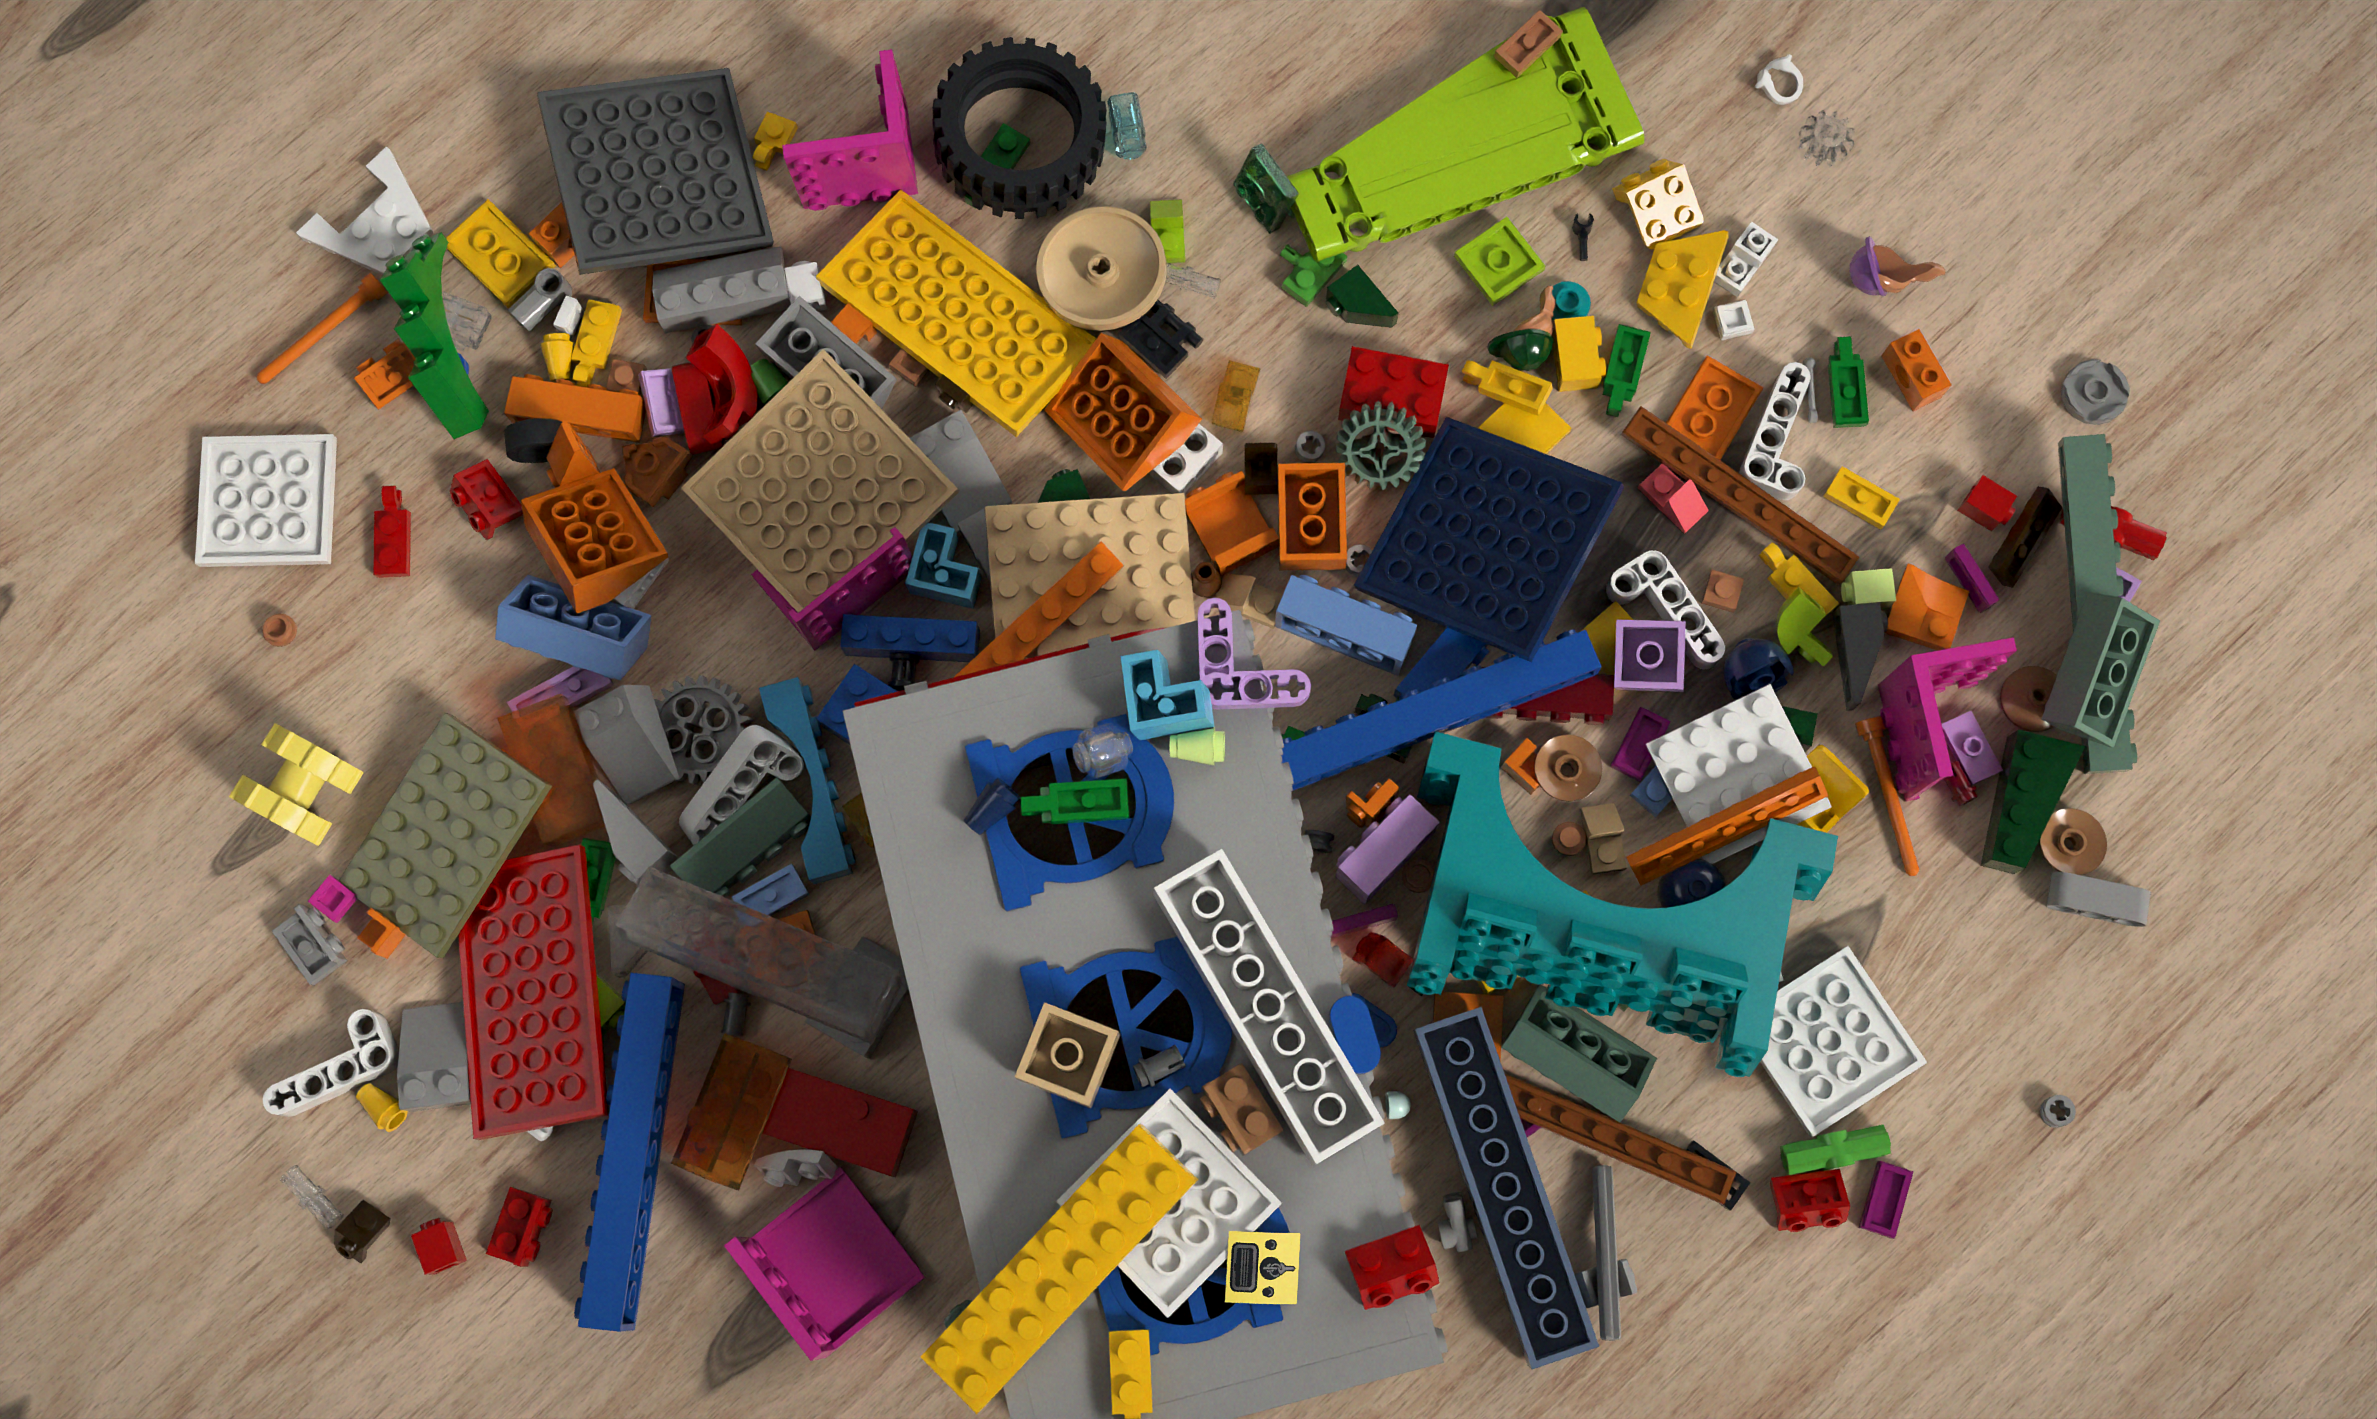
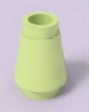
M1215 727L1170 735V758L1215 766V762H1224L1225 732L1215 731Z

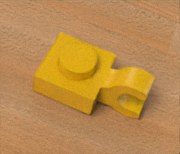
M768 111L766 112L754 137L755 143L758 145L752 157L754 160H757L755 167L767 171L775 153L783 154L782 145L790 144L798 129L796 122Z

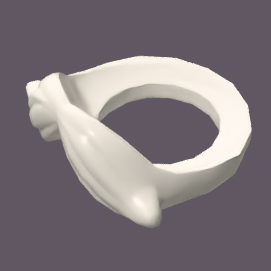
M1790 54L1769 62L1757 75L1755 87L1762 88L1768 98L1775 104H1790L1797 100L1802 93L1803 76L1791 62L1792 56ZM1771 68L1780 69L1793 75L1797 85L1794 94L1790 97L1780 96L1774 88L1768 70Z

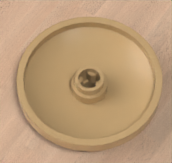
M1105 206L1087 208L1073 213L1060 221L1044 239L1036 263L1037 281L1041 294L1049 308L1058 317L1073 326L1098 331L1123 327L1143 316L1159 298L1167 273V262L1162 242L1150 224L1128 210Z

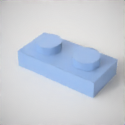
M791 863L737 893L732 898L749 927L808 896L809 893L797 870Z

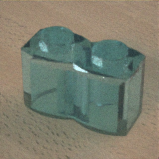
M1135 92L1110 96L1107 105L1116 155L1127 160L1136 159L1147 149L1146 132L1139 97Z

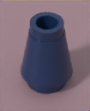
M997 777L993 783L988 782L968 812V815L963 820L974 832L981 835L985 830L1016 809L1014 804L1020 797L1008 784Z

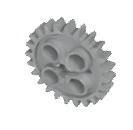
M699 675L697 684L689 676L685 678V686L677 681H673V692L663 688L661 691L665 699L663 701L654 699L680 778L678 781L684 782L688 777L689 783L697 785L700 777L703 782L706 781L733 742L745 729L744 725L753 721L748 716H742L749 707L744 703L737 704L742 697L741 694L737 692L730 694L732 686L725 683L720 687V680L712 678L708 684L707 678L703 675ZM693 701L695 706L693 713L688 717H684L683 708L685 704ZM709 702V707L705 709V703ZM723 711L725 721L720 727L715 728L713 723L714 717L717 713ZM695 726L703 728L701 734L693 732ZM681 732L683 742L678 748L674 749L672 747V738ZM708 743H712L714 747L713 754L708 759H704L702 749ZM691 751V757L687 758V753Z

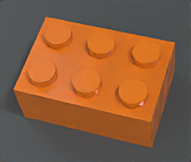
M1345 463L1278 464L1279 571L1346 569Z

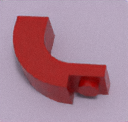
M715 324L696 336L686 356V359L704 374L714 392L715 410L702 435L711 445L722 438H731L740 426L754 417L757 406V388L751 376L753 372L746 356L734 339L718 324Z

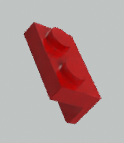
M1420 1224L1345 1251L1346 1259L1365 1310L1373 1307H1386L1394 1300L1410 1294L1425 1293L1440 1283L1435 1261Z

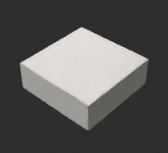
M566 295L553 323L559 333L569 334L570 339L574 337L584 314V310L577 299Z
M1746 300L1714 307L1713 314L1721 340L1748 335L1754 332L1755 329Z

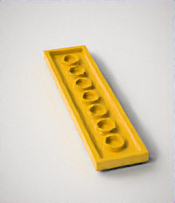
M1141 1123L1138 1124L920 1357L978 1414L1198 1179Z

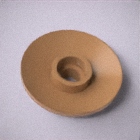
M2040 666L2022 667L2009 675L2003 683L2000 693V702L2006 717L2015 726L2030 732H2042L2053 728V725L2041 719L2057 675L2049 669ZM2034 691H2039L2040 693H2042V702H2038L2034 699Z
M1560 735L1550 739L1541 747L1535 759L1534 771L1537 782L1544 792L1557 800L1572 802L1587 797L1596 789L1602 776V761L1596 748L1586 739L1576 735ZM1561 766H1571L1573 774L1565 776L1561 772Z
M2068 808L2059 810L2051 815L2039 840V847L2046 862L2058 872L2085 875L2095 870L2104 860L2107 851V838L2103 827L2092 815L2079 809ZM2065 839H2068L2072 842V850H2068L2065 847Z

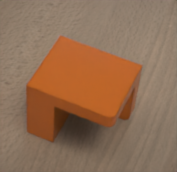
M848 303L831 321L834 326L856 344L862 337L869 342L877 334V330L873 327L872 322Z
M1526 738L1506 759L1501 769L1532 795L1540 786L1534 771L1537 756L1534 751L1537 746Z
M370 907L366 913L372 919L357 938L370 947L374 954L388 959L406 934L400 931L401 928L376 909Z

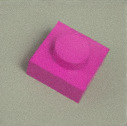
M329 874L308 902L333 922L338 923L357 898L355 897L356 894L344 886L337 878Z

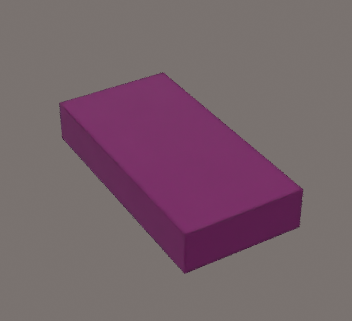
M1964 543L1954 548L1945 557L1946 562L1963 589L1969 590L1968 596L1978 612L1986 611L1999 601L1998 596Z
M1640 707L1610 767L1640 782L1652 760L1646 743L1663 736L1671 721Z
M1393 904L1332 920L1334 931H1332L1330 937L1332 939L1396 921L1398 918L1396 907Z
M1877 1161L1859 1228L1895 1239L1913 1171L1883 1161Z

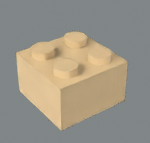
M1044 1002L1015 1078L1091 1109L1120 1037L1119 1031Z

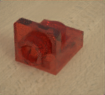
M1370 932L1359 941L1356 946V953L1352 957L1353 961L1365 966L1392 987L1397 985L1413 962V958L1388 938Z

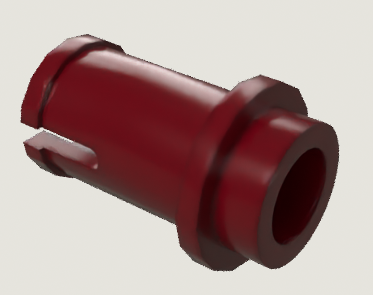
M1954 761L1951 763L1954 776L1946 777L1944 780L1953 794L1952 801H1957L1958 805L1962 806L1978 797L1975 792L1977 787L1971 786L1959 761Z

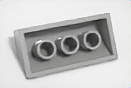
M782 247L653 271L652 291L656 314L664 332L670 333L706 324L711 325L787 310L791 302L784 270L785 262Z
M800 296L755 343L762 355L771 363H774L791 380L824 349L881 409L897 381L890 372Z

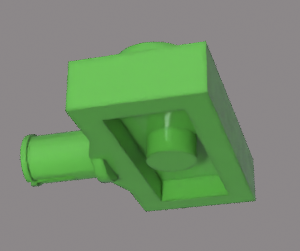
M1287 244L1281 251L1280 256L1294 265V269L1284 280L1281 288L1307 307L1346 263L1348 256L1341 253L1316 262L1310 251L1302 256Z

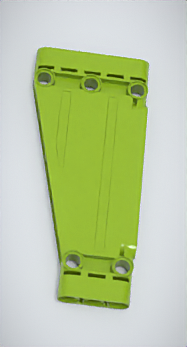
M1581 7L1555 17L1547 16L1563 30V33L1518 78L1494 58L1495 51L1509 39L1507 38L1341 149L1324 158L1319 165L1283 177L1282 184L1285 195L1313 259L1319 262L1347 251L1359 252L1366 249L1369 243L1380 240L1381 243L1394 241L1566 179L1580 172L1585 165L1589 167L1598 166L1605 158L1643 145L1645 139L1642 126L1588 10L1585 7ZM1563 88H1569L1573 90L1575 94H1567L1566 92H1564ZM1588 144H1596L1601 150H1593ZM1335 172L1340 177L1331 179L1326 176V173ZM1353 228L1361 229L1365 234L1362 236H1356L1352 234L1350 230Z

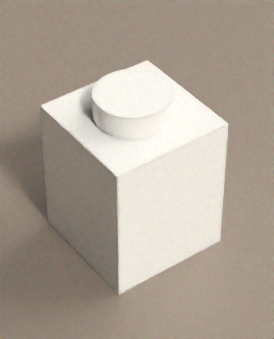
M799 261L794 263L792 267L784 268L791 304L800 296L817 311L827 310L824 288L816 279V275L820 272L817 262Z

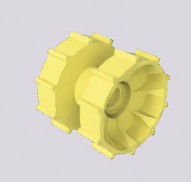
M274 723L261 745L286 759L269 788L242 774L229 797L315 845H320L332 823L308 810L325 781L351 794L364 772Z

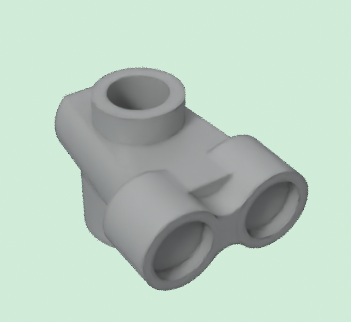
M1454 1192L1443 1196L1444 1207L1449 1218L1448 1220L1438 1222L1444 1249L1456 1247L1457 1252L1473 1249L1472 1240L1477 1239L1478 1236L1474 1219H1466L1462 1192Z

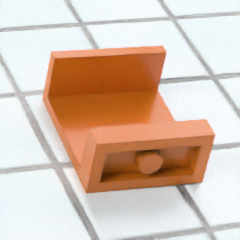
M1242 471L1236 474L1233 472L1223 474L1216 479V484L1206 489L1203 486L1190 491L1185 499L1186 515L1214 567L1221 576L1279 546V538L1274 528L1269 529L1252 496L1245 495V475Z

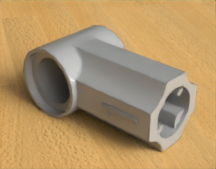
M553 268L543 269L536 276L535 284L508 311L530 332L556 306L562 305L566 295L571 297L572 287L558 270ZM560 282L557 290L548 292V288L552 283Z

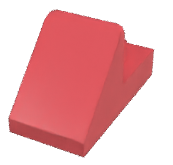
M1664 464L1655 469L1638 486V489L1684 534L1709 511L1693 481L1689 479L1684 484Z

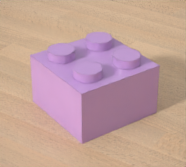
M1616 620L1615 690L1684 692L1686 622Z

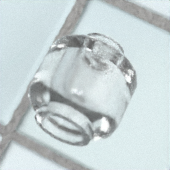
M1106 723L1082 731L1078 735L1077 743L1073 744L1072 747L1078 769L1082 773L1087 772L1093 778H1100L1125 769L1128 764V755L1133 752L1132 742L1127 732L1121 733L1118 727L1112 723Z

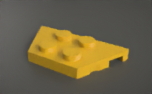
M1722 230L1657 243L1637 299V307L1648 316L1654 317L1658 324L1667 332L1671 331L1677 336L1686 348L1692 349L1729 237L1728 231Z

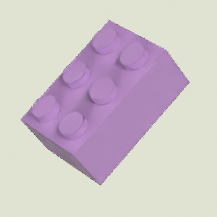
M1410 794L1404 800L1400 797L1395 799L1385 810L1386 814L1383 816L1385 820L1380 825L1374 821L1361 835V844L1356 849L1351 845L1337 859L1338 863L1336 866L1338 869L1335 877L1364 905L1434 835L1440 823Z

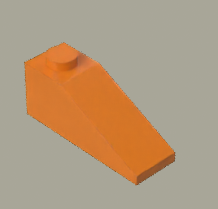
M568 421L562 422L546 457L551 466L546 471L555 488L600 473L589 448Z

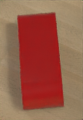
M691 362L672 366L676 394L690 453L696 455L721 449L724 446L723 438L711 445L702 437L715 410L714 393L709 381Z

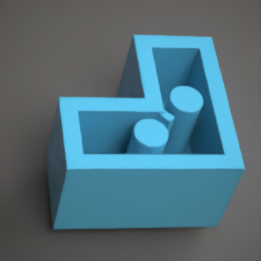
M928 522L920 530L905 585L910 594L974 609L982 576L977 567L952 562L959 540L954 528Z
M1159 650L1120 656L1130 731L1139 740L1215 727L1210 690L1201 680L1171 685L1167 659Z

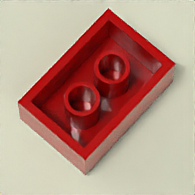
M1352 346L1338 420H1351V412L1356 410L1361 413L1362 405L1365 403L1371 410H1374L1375 402L1378 400L1382 405V409H1387L1388 404L1392 402L1395 412L1405 407L1407 410L1405 418L1415 415L1417 420L1414 426H1422V436L1434 438L1449 364ZM1387 427L1388 430L1396 431L1390 427Z

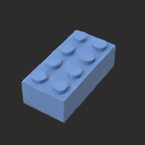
M527 575L498 606L495 639L508 643L513 647H520L538 653L543 657L554 658L569 663L574 667L584 668L602 674L604 677L621 681L648 647L652 615L613 602H608L576 614L559 584Z
M1291 575L1276 610V628L1396 676L1399 675L1417 628V624L1412 623V618L1399 612H1394L1393 615L1380 610V605L1363 599L1362 602L1351 599L1349 598L1350 594L1340 588L1331 587L1329 590L1318 585L1317 580L1307 575H1300L1299 577Z

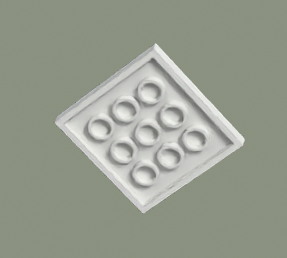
M333 434L202 437L195 564L199 567L331 564L337 438Z
M1771 684L1646 743L1687 827L1812 767ZM1825 797L1779 819V821L1798 824L1832 806L1828 798ZM1767 826L1702 856L1703 860L1713 864L1764 840Z
M1849 946L1777 991L1768 1051L1760 1063L1808 1135L1814 1137L1925 1065L1927 1061Z
M1171 1089L1138 1119L1056 1201L1062 1206L1140 1123L1198 1179L1118 1265L1167 1318L1227 1259L1229 1231L1254 1232L1282 1204Z

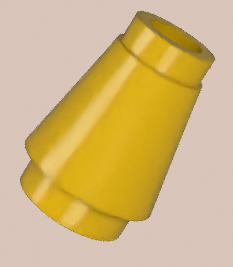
M550 333L543 335V343L540 346L548 374L550 375V382H555L556 379L569 381L573 342L570 341L569 334Z
M372 1083L364 1085L356 1095V1099L366 1110L378 1129H385L387 1132H391L397 1129L407 1117V1111L399 1110L398 1099L375 1087Z

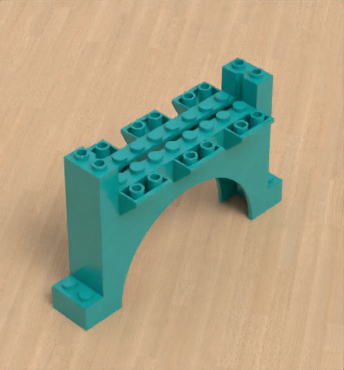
M1435 731L1425 762L1417 798L1425 799L1433 805L1444 804L1450 807L1407 986L1415 988L1417 992L1432 995L1435 993L1441 995L1446 978L1451 973L1454 977L1461 980L1474 979L1486 981V984L1491 988L1512 989L1516 977L1520 976L1533 984H1548L1545 999L1553 1000L1555 1004L1562 1007L1575 1006L1587 1009L1589 1013L1596 1016H1612L1619 1003L1626 1004L1635 1011H1649L1646 1025L1655 1027L1657 1031L1664 1034L1677 1033L1688 1036L1692 1041L1698 1043H1714L1721 1032L1715 1068L1725 1070L1730 1076L1750 1077L1768 1051L1792 899L1802 901H1814L1833 872L1838 836L1770 818L1761 847L1754 846L1749 866L1740 876L1720 891L1699 901L1668 908L1647 909L1612 904L1593 898L1561 881L1548 871L1522 843L1507 815L1501 795L1499 764L1502 748Z

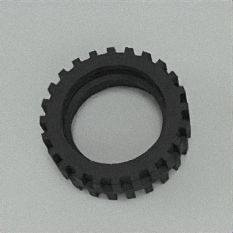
M1013 37L1003 38V45L993 47L991 41L983 43L982 52L976 55L972 50H969L963 54V64L960 67L953 63L948 68V82L943 79L940 80L937 87V99L933 100V145L935 147L936 162L938 165L942 164V176L947 183L952 180L955 181V193L959 197L964 198L968 194L972 197L973 207L981 210L984 205L992 208V215L1002 217L1003 211L1015 212V219H1024L1025 212H1036V216L1039 218L1046 216L1047 208L1055 206L1057 211H1060L1067 207L1068 197L1072 196L1077 200L1084 194V183L1086 182L1089 185L1093 183L1096 178L1097 167H1101L1107 126V109L1105 101H1101L1102 90L1098 82L1090 84L1091 71L1086 65L1079 69L1075 65L1076 56L1069 51L1064 56L1058 54L1057 45L1047 42L1046 48L1036 46L1034 38L1026 37L1025 44H1014ZM1008 88L1033 89L1051 96L1066 108L1073 119L1074 137L1069 150L1059 159L1046 166L1030 170L1006 169L984 160L968 145L964 130L967 113L975 103L993 92Z

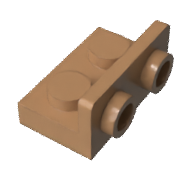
M1243 1063L1202 1086L1201 1089L1205 1095L1199 1099L1211 1119L1218 1115L1226 1128L1220 1134L1232 1152L1239 1150L1241 1155L1244 1156L1284 1131Z

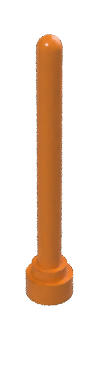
M370 272L360 280L362 284L358 286V292L263 368L256 376L257 381L261 384L268 383L368 300L372 302L374 299L379 301L388 291Z
M1882 716L1856 722L1858 736H1862L1864 742H1868L1905 872L1909 876H1915L1919 872V866L1881 740L1884 737L1883 730H1885Z

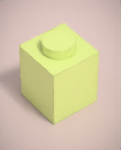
M1892 568L1852 571L1841 585L1843 602H1847L1848 605L1880 602L1881 609H1889L1896 602Z

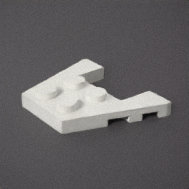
M385 147L366 165L367 169L388 189L342 233L339 234L318 213L296 232L303 241L316 244L330 253L341 255L350 259L353 263L381 275L384 274L386 270L385 265L389 260L398 255L405 257L410 253L413 248L412 243L417 238L425 234L431 237L434 234L393 153L388 147Z

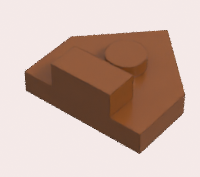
M666 436L655 438L652 442L635 445L634 443L622 446L626 469L624 476L625 486L630 493L651 507H654L662 496L669 500L688 475L684 467L693 455Z

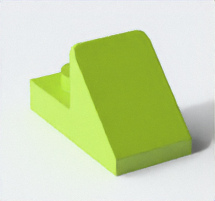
M1182 199L1150 201L1151 227L1158 234L1162 242L1166 262H1185Z

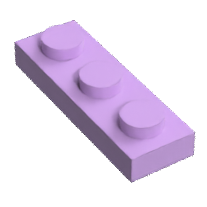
M573 666L507 703L521 730L526 733L612 687L614 684L611 678L604 677L602 674Z

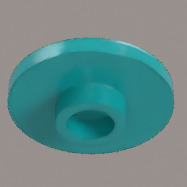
M1570 281L1560 282L1553 286L1552 295L1555 299L1553 321L1555 319L1584 317L1588 315L1591 300L1584 287Z

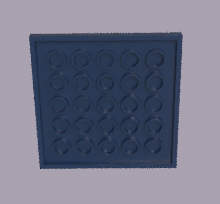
M1446 417L1426 452L1424 460L1421 461L1419 470L1415 472L1354 586L1362 593L1532 662L1617 503L1624 486L1620 481Z

